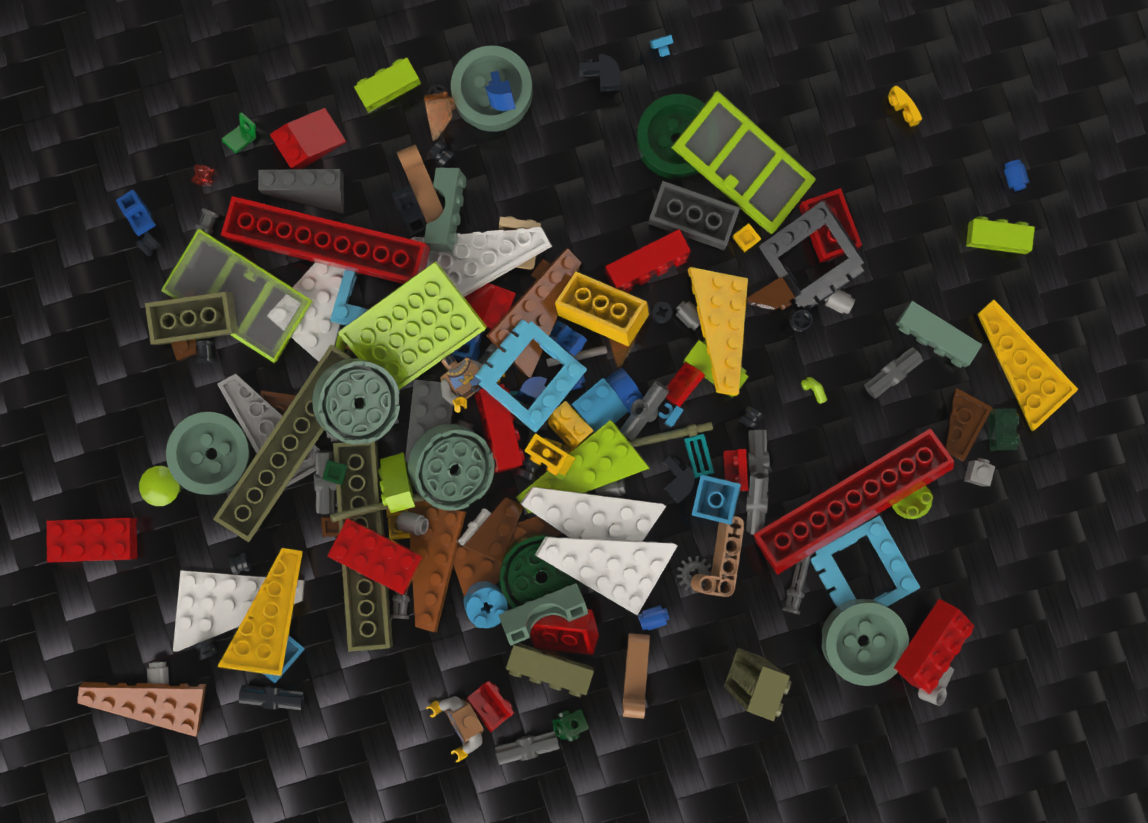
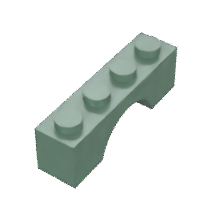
M436 168L433 187L440 196L445 198V208L439 218L426 225L424 243L431 248L430 251L453 252L454 244L457 243L456 230L457 225L460 224L459 212L460 207L463 206L462 193L463 188L466 187V177L459 168Z
M576 583L554 593L546 594L534 601L526 602L524 605L514 609H509L498 616L511 646L530 638L533 625L543 617L557 615L570 622L587 615L588 610Z

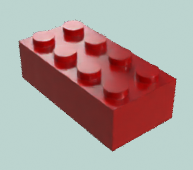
M679 229L607 265L605 274L612 287L627 293L632 290L633 285L637 283L643 285L649 282L653 275L661 276L667 273L671 266L679 267L685 264L691 250Z
M504 384L499 385L503 390L509 393L508 388L505 389ZM479 389L474 395L485 441L493 454L495 463L494 473L520 467L523 465L522 461L525 460L523 450L519 449L517 442L520 441L518 429H514L513 425L515 415L485 389Z
M137 518L47 521V562L137 559Z
M346 519L327 556L402 595L406 593L424 558L423 555L352 519Z
M939 599L894 666V669L911 685L930 695L938 686L944 672L949 669L955 655L960 652L965 640L972 634L974 625L958 608Z

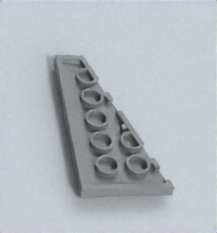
M234 374L217 384L254 450L258 453L282 418V415L237 374ZM313 446L287 486L316 471L315 451H320L317 446Z

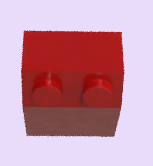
M325 108L289 122L270 134L292 170H302L346 143Z
M486 284L464 298L487 326V329L492 330L512 308L517 296L516 293L492 284Z
M588 610L587 615L570 622L557 615L543 617L533 625L530 637L534 648L593 655L599 633L593 611Z

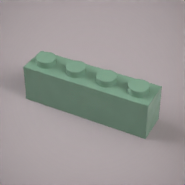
M913 301L908 303L896 322L901 332L917 337V342L924 346L928 344L933 347V351L942 357L947 356L952 359V364L960 368L962 366H969L982 346L981 343Z

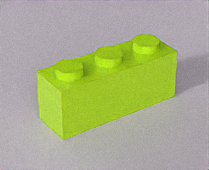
M408 58L396 60L387 69L382 68L369 79L364 78L360 80L354 88L369 113L421 83Z
M976 217L969 222L966 246L1027 254L1032 251L1035 227L1028 226L1026 222L1011 224L1008 223V220L1004 219L988 221L987 217Z
M699 340L683 362H687L702 371L705 375L704 378L714 384L711 371L712 364L706 350L707 343L705 340L703 342ZM742 367L739 389L749 377L745 374L747 371Z
M404 453L380 459L381 468H378V473L382 480L379 482L383 493L381 498L384 506L388 505L390 513L415 507L412 484L408 475V463L405 462Z

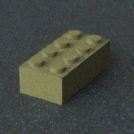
M219 292L145 303L151 345L239 333L232 292Z
M521 643L513 645L506 667L507 670H510V675L520 678L522 675L530 677L529 681L538 684L544 681L550 683V688L560 691L561 688L569 690V694L581 697L582 694L587 695L594 667L561 656L557 657L547 653L544 655L541 652L542 650Z

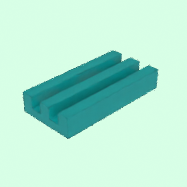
M704 434L685 438L684 442L694 478L713 474L714 470ZM698 439H701L702 447L709 469L708 471H705L701 453L697 442ZM690 441H693L701 473H697Z

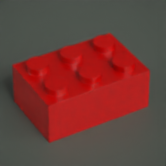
M841 188L801 203L799 209L803 215L821 201L826 200L857 249L862 246ZM826 224L810 234L820 263L845 254Z

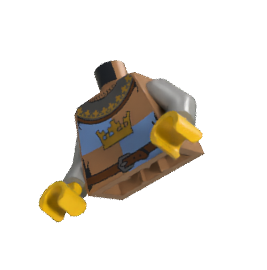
M450 354L441 361L448 370L440 378L442 397L454 406L455 412L459 413L460 406H463L465 409L467 408L466 399L482 388L479 385L480 380L475 375L484 364L470 360L467 357L460 363H457Z
M454 696L440 702L434 701L426 707V709L430 708L433 710L430 717H435L441 711H445L463 743V746L451 752V754L456 753L458 755L456 762L465 759L469 753L481 746L483 742L481 734L484 729L468 702Z

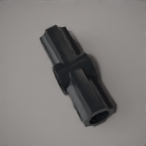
M241 685L239 703L261 705L262 708L266 709L286 708L302 710L304 692L286 690L279 686Z

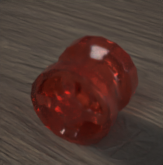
M195 165V176L192 177L191 181L203 186H212L211 176L214 175L215 170L207 166Z

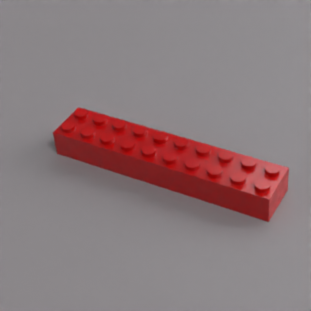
M233 196L221 232V236L228 241L402 284L426 268L431 250L423 242Z
M930 428L754 534L755 541L778 575L951 471L954 466V460Z

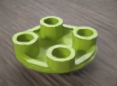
M154 466L142 475L139 482V491L147 503L154 506H165L177 497L181 491V486L174 479L168 467Z
M924 486L892 505L898 515L904 518H921L930 510L933 496L928 487Z

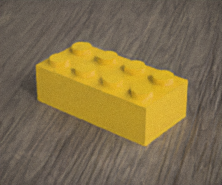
M578 272L574 273L555 302L558 316L626 346L631 344L649 316L647 301Z

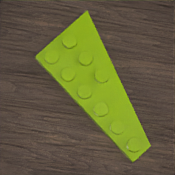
M610 420L569 453L576 459L565 476L560 473L556 476L547 471L516 498L521 503L531 487L585 493L650 469V467L614 422ZM524 507L528 513L532 512L526 507Z

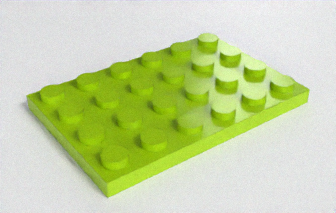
M434 261L339 330L338 334L358 359L367 360L388 371L400 390L480 334L487 326L437 261Z

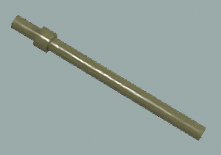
M712 422L699 425L694 423L687 425L686 428L628 441L633 447H638L687 435L689 437L697 436V433L713 430Z
M418 493L413 494L414 502L425 500ZM383 502L333 513L330 514L332 522L389 508L388 505L384 506Z

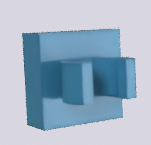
M672 35L649 40L651 48H658L660 57L670 55L667 45L673 43Z
M666 403L664 406L669 409V414L664 415L659 412L658 415L662 419H667L664 424L672 428L683 412V409L676 406L673 410V407Z

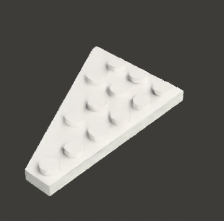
M541 227L521 228L510 231L495 230L484 233L473 232L471 234L457 233V243L454 244L453 252L430 251L427 267L434 261H437L465 297L547 250L552 245ZM412 237V238H411V240H415V241H419V242H423V243H424V237H419V238H417V237Z
M315 262L293 287L313 300V303L298 325L292 338L317 361H320L330 345L335 347L337 335L341 328V324L333 323L330 319L345 269ZM286 294L267 316L285 331L301 303Z
M531 487L520 503L570 538L616 541H643L666 507L662 503L540 487Z
M545 537L535 555L638 615L677 545L671 542L658 543Z
M180 571L173 651H180L239 627L266 577ZM298 580L294 604L303 601L305 580Z

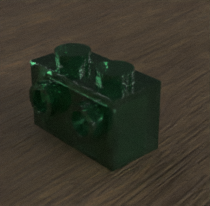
M1016 409L991 410L989 414L990 451L1017 450V446L1020 444V437L1017 434L1019 415L1016 413Z

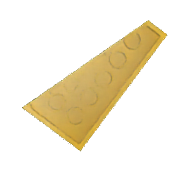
M690 267L688 274L692 280V291L695 294L698 305L696 308L703 337H705L707 343L706 350L712 364L711 371L716 392L737 396L740 386L748 278Z
M992 300L977 315L1031 431H1034L1067 401L1078 388L995 300Z
M281 549L218 667L282 676L303 551Z

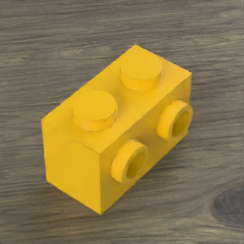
M567 401L557 407L547 419V424L572 451L587 440L594 431Z
M536 433L525 449V452L531 455L530 460L538 465L544 463L548 466L546 470L556 476L558 473L565 476L576 459Z

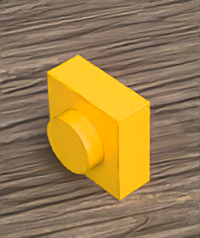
M749 223L732 236L744 253L761 240Z

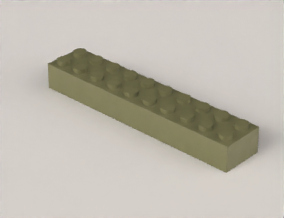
M333 345L329 346L213 520L250 542L324 431L315 417L312 404L313 391L318 379L331 365L345 359H352Z
M378 441L356 445L345 442L333 443L334 462L348 465L343 486L336 484L338 512L382 502L379 482L381 480L378 473V468H380ZM383 510L348 518L385 536ZM346 519L339 521V532L341 531ZM342 564L348 652L391 648L393 640L389 588Z
M737 648L724 687L746 711L774 721L775 716L779 717L781 714L783 703L780 702L783 694L787 695L791 681H789V675L762 656Z

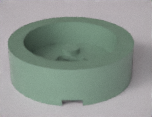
M483 46L470 51L458 62L451 78V93L458 113L466 122L480 130L501 131L517 124L527 112L532 101V80L527 65L516 53L500 46ZM499 71L501 82L509 80L516 109L501 111L494 109L490 105L485 86L489 85L488 81H492L490 72Z
M345 359L331 365L318 379L312 397L313 411L321 427L340 441L354 445L371 443L383 437L394 425L400 410V393L395 380L384 368L363 359ZM362 397L364 400L363 406L355 408L354 399Z
M201 412L185 418L171 433L166 448L167 465L174 479L185 489L206 495H218L233 490L254 458V449L240 423L229 416L215 412ZM211 448L217 451V457L213 460L207 457V451Z
M458 424L440 425L424 433L413 446L408 460V475L413 488L428 503L443 510L452 511L469 507V504L478 498L480 499L486 493L494 476L495 463L493 454L486 441L472 430ZM458 464V471L455 474H450L449 468Z
M853 599L841 604L828 616L822 629L821 646L827 662L842 678L857 685H877L892 678L897 673L894 666L909 645L908 632L901 618L884 604L872 599ZM861 635H867V644L859 645L858 638Z

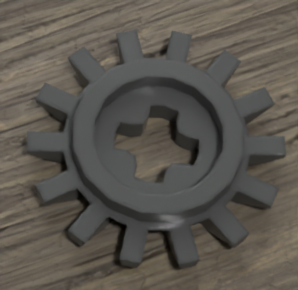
M696 556L695 561L688 557V564L684 560L681 562L685 567H678L677 570L682 571V574L677 575V578H683L679 584L680 586L684 583L686 584L684 590L687 591L689 587H692V576L689 575V572L694 571L695 568L699 570V574L711 575L712 571L708 572L711 564L704 565L706 559L698 562L699 556ZM705 579L702 581L701 587L706 585Z

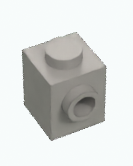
M977 458V461H969L964 481L983 487L990 486L995 466L990 465L989 460Z

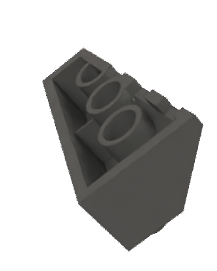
M340 169L259 170L258 190L264 196L344 214V174Z

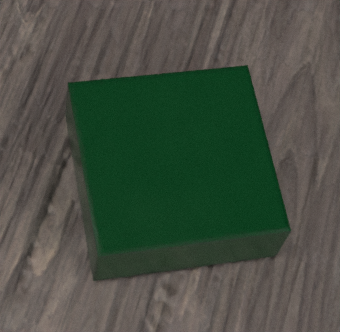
M327 460L322 480L343 486L348 465Z

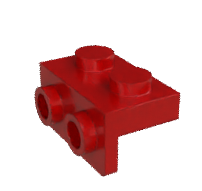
M487 681L469 695L465 701L471 705L473 711L488 730L492 732L507 718L511 717L514 712L510 702L503 699L499 694L498 687L494 683Z

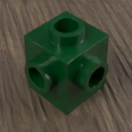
M581 709L564 710L558 713V718L552 720L554 724L553 730L560 740L568 739V741H573L580 737L579 733L589 729Z

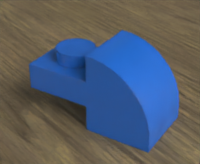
M499 71L490 72L492 81H488L489 85L485 86L490 105L494 109L501 111L516 109L509 80L501 82Z
M134 190L129 191L116 200L138 236L156 226L150 211Z
M560 321L555 323L549 335L566 352L574 356L582 350L587 341L584 336L573 331Z
M484 331L452 352L454 359L464 360L467 357L470 360L477 361L481 352L479 346Z
M621 367L605 380L617 393L631 414L633 402L637 399H643V396L634 381Z
M532 377L526 380L515 398L532 406L545 390L546 386L544 385L547 379Z

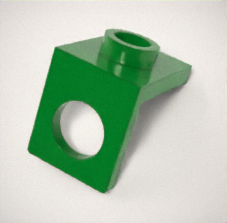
M242 112L239 114L240 126L222 138V142L234 153L239 152L256 139V125Z

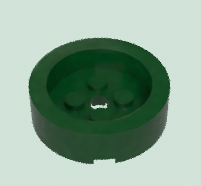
M671 94L657 99L644 111L638 125L637 147L642 161L651 171L661 177L678 180L699 173L671 148L674 144L671 136L674 134H680L681 136L705 106L702 101L689 95ZM712 112L685 144L706 165L713 158L719 139L718 124Z
M532 533L517 539L507 548L502 562L499 564L498 579L504 597L513 608L576 583L579 590L582 588V582L535 555L545 537H559L548 533ZM539 571H544L547 574V579L544 582H538L535 579Z

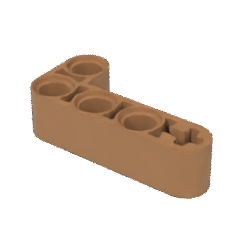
M415 144L398 151L397 154L428 224L439 218L444 210Z
M734 516L732 527L729 524L719 522L711 575L696 574L691 580V586L694 591L729 597L734 593L744 531V522L741 518ZM728 541L730 542L729 550H727L726 544ZM727 562V569L724 571L723 565ZM705 579L706 585L702 589L701 583ZM724 582V589L721 591L720 585Z
M629 633L622 707L623 717L644 719L650 635Z

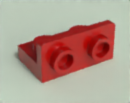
M686 362L666 386L669 389V393L665 399L672 405L675 404L680 407L705 375L702 371Z
M746 449L724 451V479L741 484L740 491H748Z

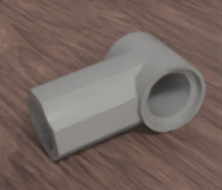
M949 667L944 672L938 686L930 695L919 689V698L938 706L942 705L946 699V687L954 669Z

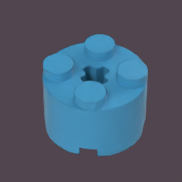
M480 581L473 584L464 597V608L467 616L478 628H491L501 623L498 615L508 610L507 600L500 587L488 581ZM485 602L488 603V606L484 607L483 604Z

